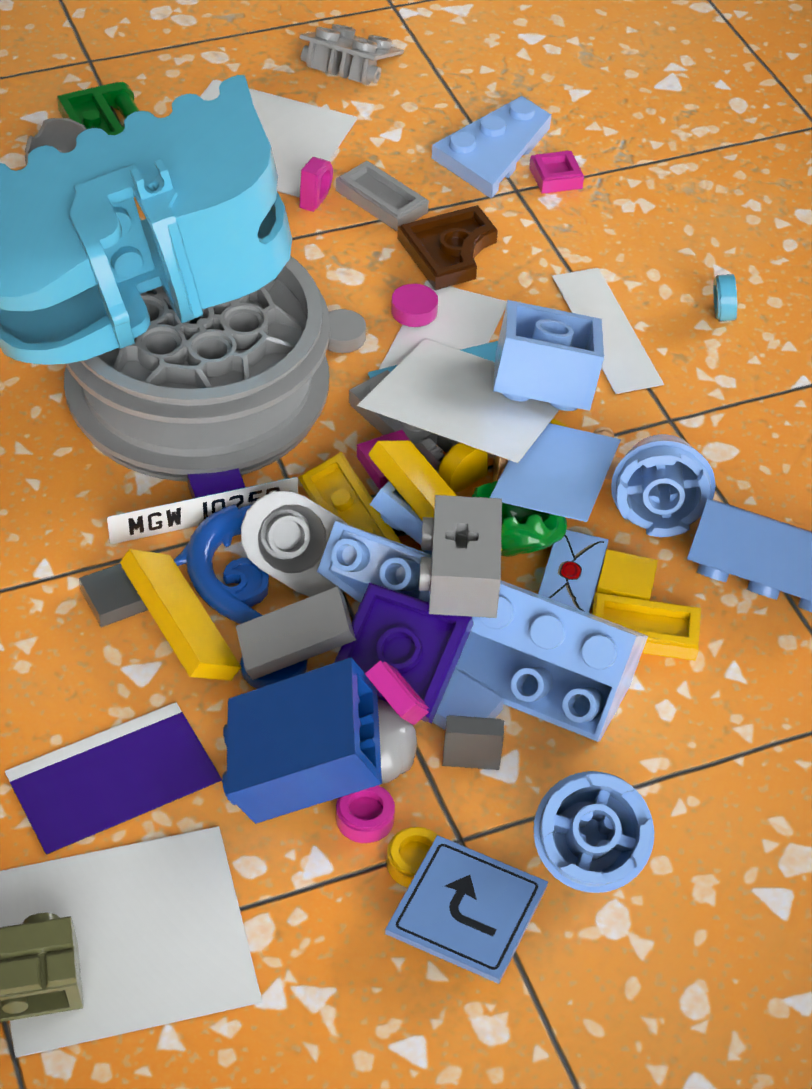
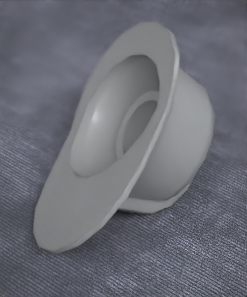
M273 491L258 498L246 511L241 525V544L248 559L260 570L296 592L311 597L337 587L318 573L317 570L335 521L347 523L305 496L292 491Z

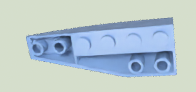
M335 521L317 570L318 573L359 603H361L369 583L430 603V591H419L421 557H432L431 554ZM501 580L497 618L472 617L474 624L455 669L504 698V705L599 742L630 687L648 636Z

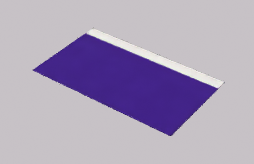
M177 702L4 771L46 855L222 781Z

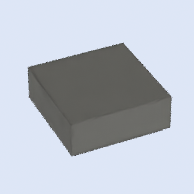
M121 564L79 578L80 590L100 627L148 610Z
M446 716L442 766L499 770L504 739V720Z

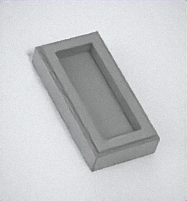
M365 161L336 178V191L396 231H398L399 225L414 222L428 213L429 200L369 161Z
M338 586L236 626L245 671L252 680L356 640L346 601Z

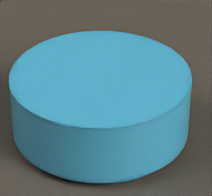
M734 274L716 275L714 278L713 302L715 317L718 321H732L737 318V287Z

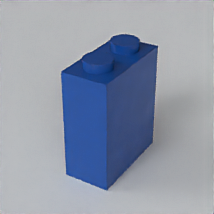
M352 657L228 699V724H225L223 728L224 741L227 747V771L223 773L222 777L223 789L230 803L237 805L255 824L382 784L378 691Z

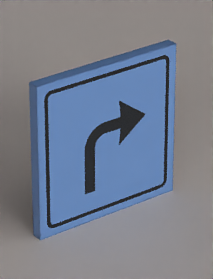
M437 835L389 921L385 934L499 984L548 886V881Z

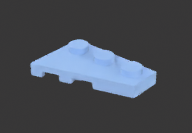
M520 96L432 144L431 159L492 199L498 192L499 183L503 178H509L513 174L518 160L523 155H528L550 129L551 114L535 105L532 101Z

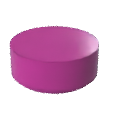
M406 284L393 292L391 314L397 322L409 327H421L435 320L438 310V296L434 290L422 284Z
M379 785L339 797L337 800V827L345 837L354 842L373 843L379 841L389 834L394 825V800L391 794Z

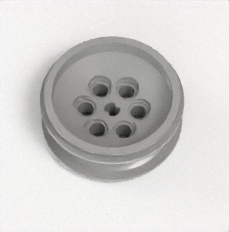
M290 256L289 261L278 276L261 289L239 299L202 309L203 316L181 323L179 317L172 309L169 298L162 286L144 292L140 295L150 316V326L145 333L134 338V344L121 349H114L88 360L65 364L64 390L71 416L92 444L116 463L144 475L173 481L188 482L187 474L214 473L239 468L241 475H245L270 465L289 453L306 437L319 418L329 391V366L325 355L330 338L329 311L326 301L311 275L296 259Z

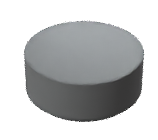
M337 309L330 311V338L327 350L335 353H350L361 348L366 339V322L364 318L351 310Z

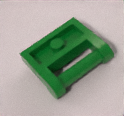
M115 82L57 96L58 110L63 118H69L83 124L86 129H102L108 135L120 134L125 129L124 126L120 125L110 106L119 110L124 119L128 115L139 111L134 103V94L131 88L124 82Z

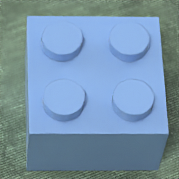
M507 300L495 353L493 391L502 393L503 396L514 401L534 399L549 402L553 407L564 411H574L577 408L590 411L604 360L602 319Z

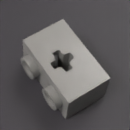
M435 495L434 517H423L421 550L432 551V557H421L419 591H430L429 614L497 618L501 582L502 499Z

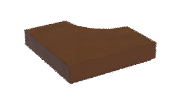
M477 205L398 226V240L435 290L475 280L477 277V265L474 257L483 248L497 243L498 230Z

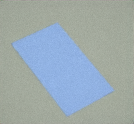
M549 423L519 463L508 460L490 498L502 499L503 503L587 522L621 439Z

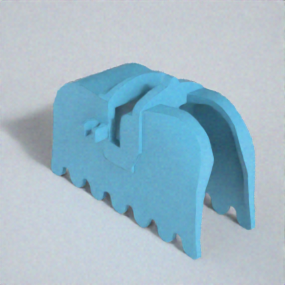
M236 75L224 80L219 86L220 95L214 100H203L196 94H184L177 97L172 102V113L167 117L158 118L148 111L134 112L124 120L125 129L120 134L108 135L99 128L86 129L77 136L76 147L70 152L62 153L55 147L48 145L37 147L29 153L28 164L21 170H11L5 164L0 163V349L4 355L17 361L42 365L67 364L88 360L114 349H121L135 343L134 338L146 332L150 326V316L140 295L144 292L162 286L169 298L172 309L179 317L181 323L203 316L202 309L236 300L253 293L278 276L290 259L292 235L285 205L277 192L278 174L272 148L253 105L245 75ZM134 197L146 217L144 220H140Z

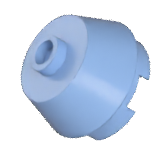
M658 434L639 441L619 462L612 477L611 492L614 503L624 519L626 518L633 524L646 529L647 535L672 537L690 530L689 525L702 516L707 499L713 500L715 494V476L708 461L685 440L673 435Z
M586 771L560 780L545 794L538 806L534 819V841L541 861L556 879L579 891L602 893L626 885L643 870L653 849L654 824L645 800L629 783L612 774Z

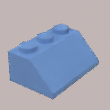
M707 499L687 560L699 563L696 573L722 582H727L729 574L750 580L747 590L776 600L780 591L800 597L798 607L812 612V532L717 500Z

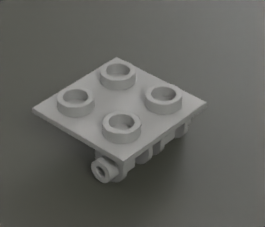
M332 24V29L316 27V32L300 34V39L310 41L309 46L305 45L301 52V61L306 62L307 67L329 72L332 75H336L339 71L340 77L345 79L348 77L350 80L369 85L371 82L377 83L380 79L381 68L376 66L377 60L402 55L404 50L392 47L391 39L377 35H369L368 39L355 36L356 29L339 24Z

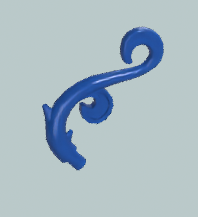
M233 504L208 516L198 525L191 535L189 543L174 559L177 566L187 564L188 575L195 590L202 599L220 615L238 624L262 616V614L251 607L261 603L268 595L269 575L260 570L251 560L243 557L231 561L223 572V580L226 584L236 583L239 585L234 587L226 586L217 579L214 573L213 556L222 543L225 547H229L232 537L241 535V525L246 511L253 504L241 508ZM241 657L240 670L243 679L250 686L258 689L305 673L308 659L252 680L245 671L243 657Z

